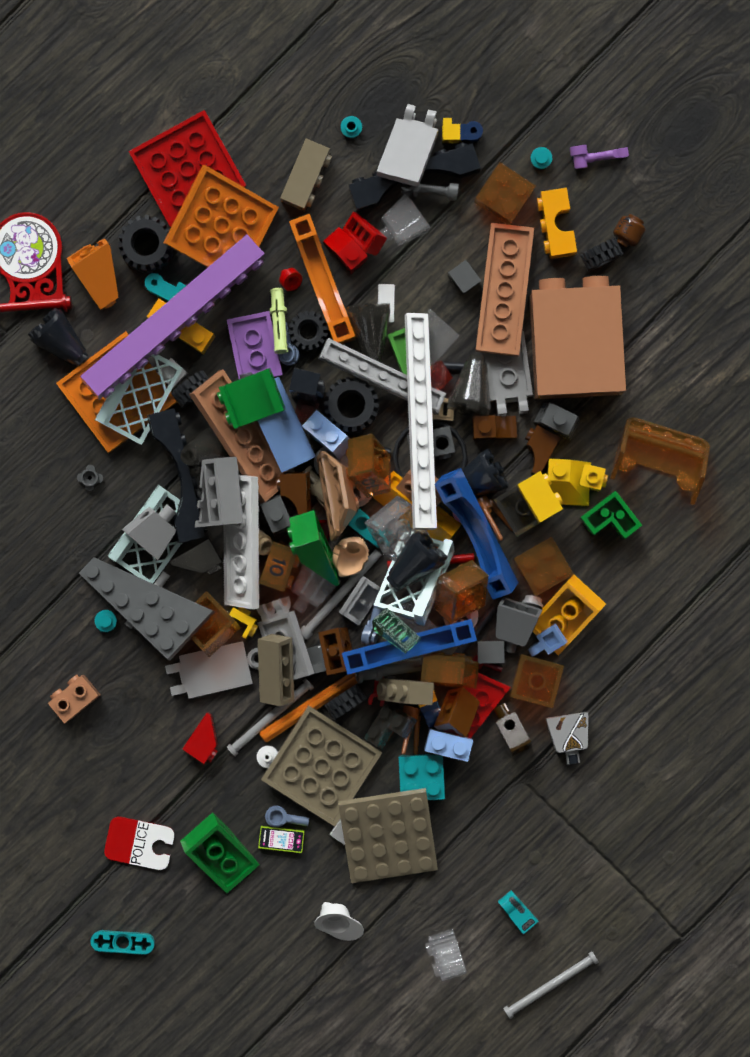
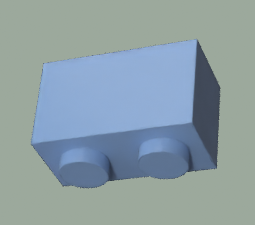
M317 410L302 425L308 435L338 460L354 445L345 433Z
M429 728L424 750L468 762L473 739Z

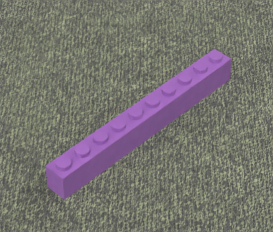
M245 235L80 376L81 381L98 400L102 397L108 398L115 391L114 387L116 385L127 382L132 376L130 373L136 368L138 370L142 369L148 363L147 359L154 354L156 356L165 348L164 344L169 340H176L181 335L180 331L185 326L191 327L198 320L197 316L199 314L210 311L215 305L213 302L219 297L221 299L225 298L231 292L230 288L234 284L240 285L248 277L247 273L252 269L254 271L259 269L264 263L265 253L248 235Z

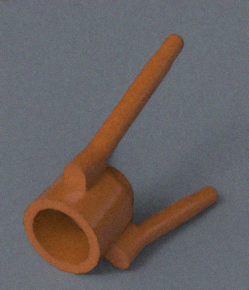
M487 495L477 499L484 515L487 517L500 541L503 540V537L490 514L493 512L492 509L511 531L515 530L492 499L489 500Z
M406 705L403 706L402 711L398 710L397 717L385 741H389L402 719L401 723L406 724L407 728L401 754H406L411 728L415 725L414 755H417L421 716H419L420 709Z

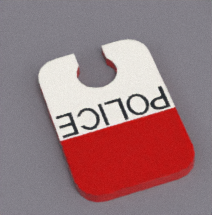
M117 816L111 820L104 849L105 856L114 861L157 870L165 869L169 864L170 855L155 854L152 845L157 840L173 845L174 831L168 826Z

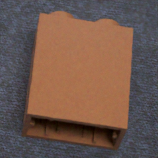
M608 276L582 278V288H565L564 278L539 280V290L531 291L529 299L535 400L622 395L626 391L620 286H609Z

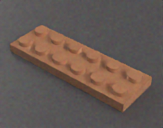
M491 223L476 352L519 357L534 228Z
M224 369L219 370L189 395L229 456L237 457L238 469L241 474L258 477V500L260 503H264L279 491L277 489V478L283 472H281L257 421L235 429L233 425L229 426L225 417V413L228 411L225 404L221 405L217 392H220V386L231 383V380Z

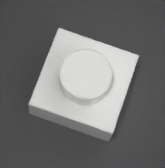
M172 358L169 359V361L178 365ZM170 366L161 368L164 380L173 378L177 371ZM182 369L172 389L188 374L184 369Z

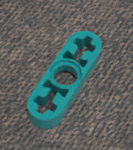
M99 930L92 935L90 941L93 949L102 952L148 954L155 946V940L151 934L139 932ZM103 935V939L110 940L111 935H114L112 941L113 948L109 947L111 943H104L101 947L99 942H95V939ZM120 936L127 937L129 940L128 947L120 948L117 945V938ZM133 937H136L135 942H141L143 938H147V942L151 943L146 949H143L142 945L137 944L135 949H131Z

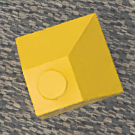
M548 459L546 474L552 482L550 488L554 494L558 492L564 502L562 505L589 506L590 488L580 486V480L584 465H591V462Z

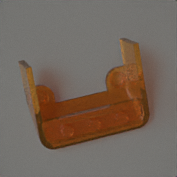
M629 418L622 432L610 479H615L618 469L622 471L632 470L637 463L677 476L676 482L680 488L692 491L690 504L694 505L705 480L710 445L702 438L642 419Z

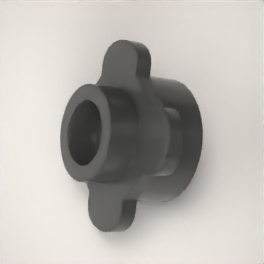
M88 465L86 470L77 475V480L85 485L86 490L92 491L97 483L103 481V475L98 474L93 465Z

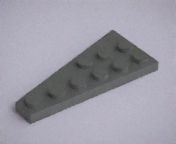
M94 557L79 572L92 587L169 661L215 613L211 609Z

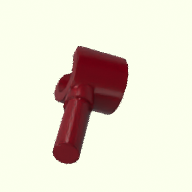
M478 655L471 661L478 669H481L483 665L498 672H501L503 667L493 663H478Z

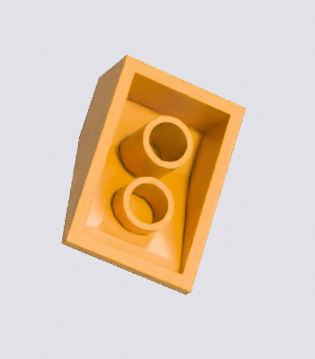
M573 575L542 608V613L533 633L538 635L556 623L568 641L565 645L554 651L559 656L601 611L606 603L576 575Z

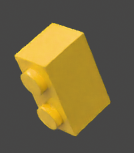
M541 471L516 485L538 523L563 509L561 505L564 504L558 492L554 494L551 490L552 482L546 473L542 475Z

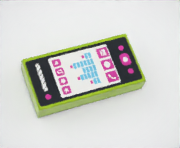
M261 826L258 848L302 853L305 831Z

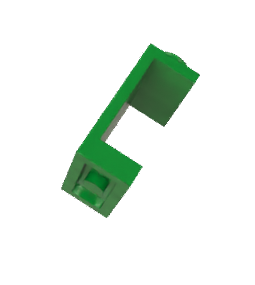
M271 368L220 386V392H217L221 405L225 404L228 411L225 413L226 420L229 426L233 425L234 429L286 410Z

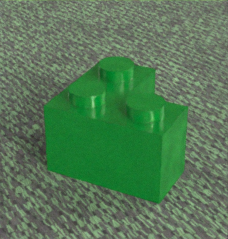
M616 491L612 492L579 518L591 535L596 534L610 523L622 540L642 526Z

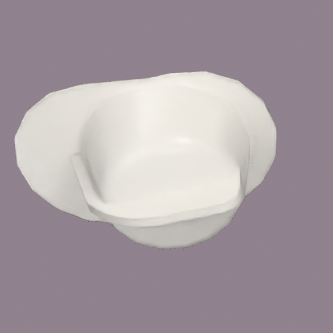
M324 902L320 916L314 922V926L317 929L341 940H356L364 932L362 924L351 918L348 909L342 904Z

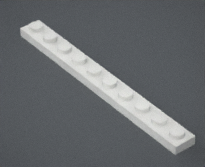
M406 313L405 337L413 530H435L437 528L434 485L428 314Z

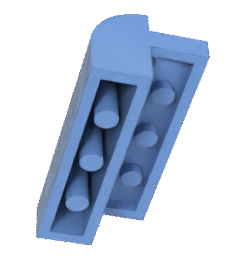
M277 377L275 381L286 410L257 421L281 472H284L316 456L280 378Z

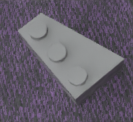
M237 457L202 460L199 487L203 489L202 498L197 503V507L200 508V517L195 522V527L243 523Z

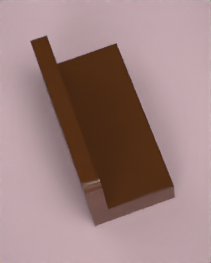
M464 687L448 690L434 727L439 731L453 729L461 737H467L480 701Z

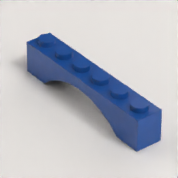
M459 468L442 475L434 485L443 503L457 516L465 528L477 554L483 582L492 599L494 600L512 593L519 582L462 469Z
M469 619L342 653L348 675L474 642L477 639L472 620Z

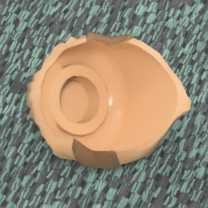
M348 537L342 539L338 545H335L332 560L340 577L359 573L368 561L369 549L365 541L360 537Z

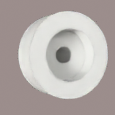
M269 745L262 747L257 753L258 763L262 767L268 768L278 753L277 749Z

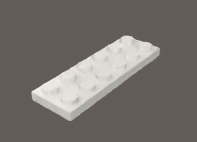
M239 475L243 523L224 525V605L258 609V477Z

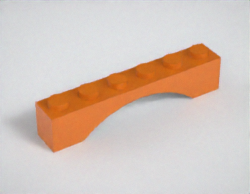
M310 214L289 221L332 339L340 344L355 340L354 331L335 285Z

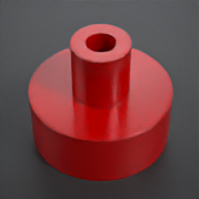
M295 268L281 271L279 283L285 290L293 291L300 286L302 275Z

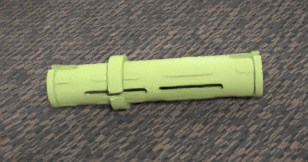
M273 288L270 290L272 304L270 314L273 319L275 354H285L288 352L285 321L287 307L284 306L283 288Z

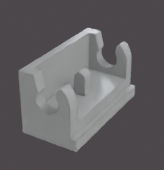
M362 576L339 613L360 625L374 604L381 587Z

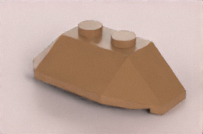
M320 451L316 458L330 539L335 541L355 516L357 510H359V501L354 496L355 479L354 476H351L350 469L326 451Z

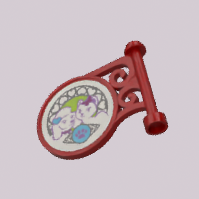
M30 212L17 213L0 223V273L5 276L10 286V300L8 303L0 304V312L62 307L64 312H67L68 309H72L71 296L63 294L62 240L60 234L47 218L39 214ZM56 269L57 290L53 295H44L41 292L43 284H49V288H44L46 293H51L54 290L53 282L47 277ZM31 283H36L35 289L31 285ZM23 287H27L30 291L29 299L26 302H16V295L21 299L26 298V291L20 293V290Z

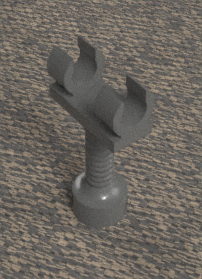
M450 183L446 188L419 184V187L409 185L411 186L410 188L401 187L403 190L401 193L404 196L414 194L413 197H417L420 192L434 193L436 195L445 194L448 200L457 201L459 184Z

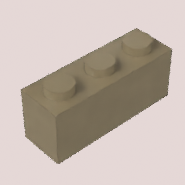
M305 139L280 197L281 202L304 212L307 207L311 208L315 199V195H312L315 187L319 188L324 178L321 175L323 168H328L332 156L329 155L330 148Z
M270 634L259 638L258 671L260 702L280 707L293 702L292 637Z
M382 678L377 685L376 691L378 700L432 705L434 683Z

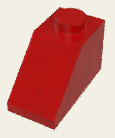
M340 227L323 241L351 273L355 272L368 260V255Z
M207 712L182 749L203 764L207 760L211 762L218 752L215 749L218 743L211 713Z

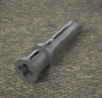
M419 657L355 673L356 681L360 684L363 681L372 679L380 681L384 676L422 671V666L419 665H422Z

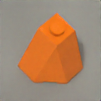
M106 239L98 241V246L96 247L94 245L91 246V244L84 246L67 258L71 268L100 310L104 307L107 309L116 303V299L119 298L111 247Z

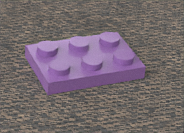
M266 311L228 319L227 324L239 379L240 374L247 372L255 374L271 368L274 377L283 376L279 355L274 352V334L270 312Z

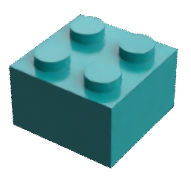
M442 755L399 756L400 792L426 788L427 800L445 799Z

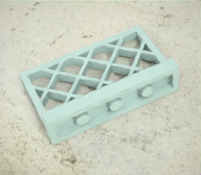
M151 355L154 357L157 367L144 370L143 367L140 372H136V368L130 373L132 376L127 382L116 385L114 387L115 391L106 398L95 418L97 422L140 445L144 442L150 427L149 423L145 427L144 421L148 419H143L139 406L152 403L154 413L160 412L183 369L160 355ZM158 360L165 364L159 366ZM170 366L177 371L173 378L164 380L160 368ZM158 369L161 382L149 385L145 372ZM143 373L146 386L134 389L132 384L133 377ZM171 381L166 389L165 383ZM129 384H130L131 390L126 392V390H127V388H128V386H129ZM162 384L165 392L164 395L153 400L150 387ZM147 388L151 401L138 404L135 391ZM133 393L136 405L123 408L121 401L123 395ZM160 401L159 404H158V406H157V408H156L154 402ZM118 404H120L121 410L115 411ZM137 407L140 420L128 423L125 411ZM122 412L125 425L116 427L109 423L113 414ZM141 422L144 432L139 439L131 434L129 426ZM127 427L128 432L120 428Z
M158 485L135 518L148 507L152 508L155 512L160 507L161 511L163 509L162 503L167 496L175 502V512L177 513L180 500ZM124 532L108 554V557L137 577L154 583L182 543H177V541L170 542L167 545L168 555L165 559L156 560L153 557V561L140 563L138 551L145 549L143 547L138 548L137 542ZM133 543H135V549H130ZM169 545H174L170 551ZM136 551L138 564L128 565L122 561L126 553ZM156 563H161V565L157 569ZM154 564L155 573L150 580L142 575L141 566ZM132 567H139V572Z
M404 530L375 600L374 608L416 621V624L424 626L454 554L453 541L448 539L440 541L431 538L434 541L432 545L438 547L447 555L448 558L445 560V564L414 582H421L423 587L420 591L412 594L408 585L406 589L409 596L398 600L394 593L398 590L391 587L386 577L389 576V571L404 548L407 539L413 534ZM390 594L393 595L396 601L389 605L381 603L383 597ZM413 600L415 604L413 611L403 610L401 604Z

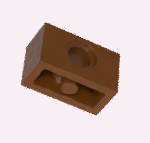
M334 628L318 632L327 675L347 673L342 653L352 650L348 628Z

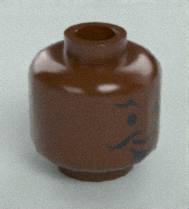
M631 214L622 216L613 231L618 244L624 248L637 246L645 233L644 222Z

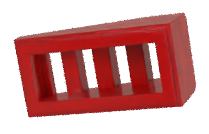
M356 212L351 214L342 229L366 253L377 255L387 240L379 230Z

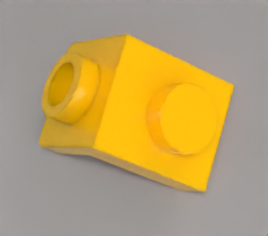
M585 464L580 486L599 492L602 487L605 488L608 478V475L605 474L606 469Z
M233 607L229 615L248 625L242 637L245 639L248 636L253 637L258 628V625L255 624L257 619L249 616L251 611L241 607L238 609Z

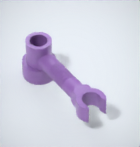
M587 145L570 147V155L573 157L575 169L588 167V162L629 156L628 147L588 154Z

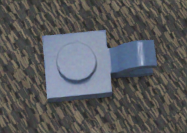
M555 623L536 636L539 641L530 646L528 651L532 657L544 649L549 655L568 641Z

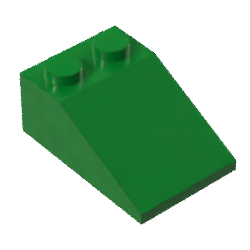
M309 511L289 518L290 527L287 530L291 541L293 540L290 543L293 555H297L303 565L334 586L339 585L337 570L332 560L333 552L315 511Z
M211 813L180 841L185 854L226 893L260 865L232 831L214 813Z

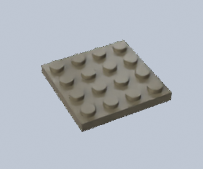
M308 705L261 780L331 825L336 826L340 820L338 801L354 798L382 752Z
M426 788L338 801L351 883L438 870Z

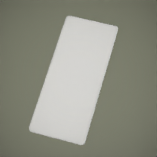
M394 284L378 285V322H394Z

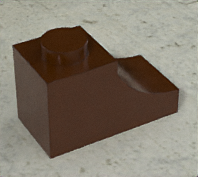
M491 415L473 416L472 418L473 440L517 438L516 416Z
M537 425L535 430L530 428L525 437V440L528 441L526 446L530 448L533 454L534 462L531 471L533 475L539 471L542 472L560 440V437Z
M310 472L281 473L280 477L277 478V489L280 490V495L288 497L294 503L298 515L311 511Z

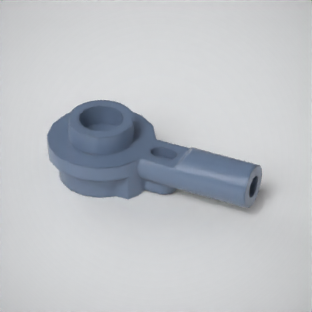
M286 322L288 352L278 355L283 364L291 366L299 360L300 352L295 345L291 344Z
M373 608L371 619L368 620L367 625L363 629L361 644L366 646L376 644L378 632H376L375 628L382 610Z
M280 806L270 807L265 814L266 822L272 827H280L285 823L308 826L309 823L308 817L287 814Z

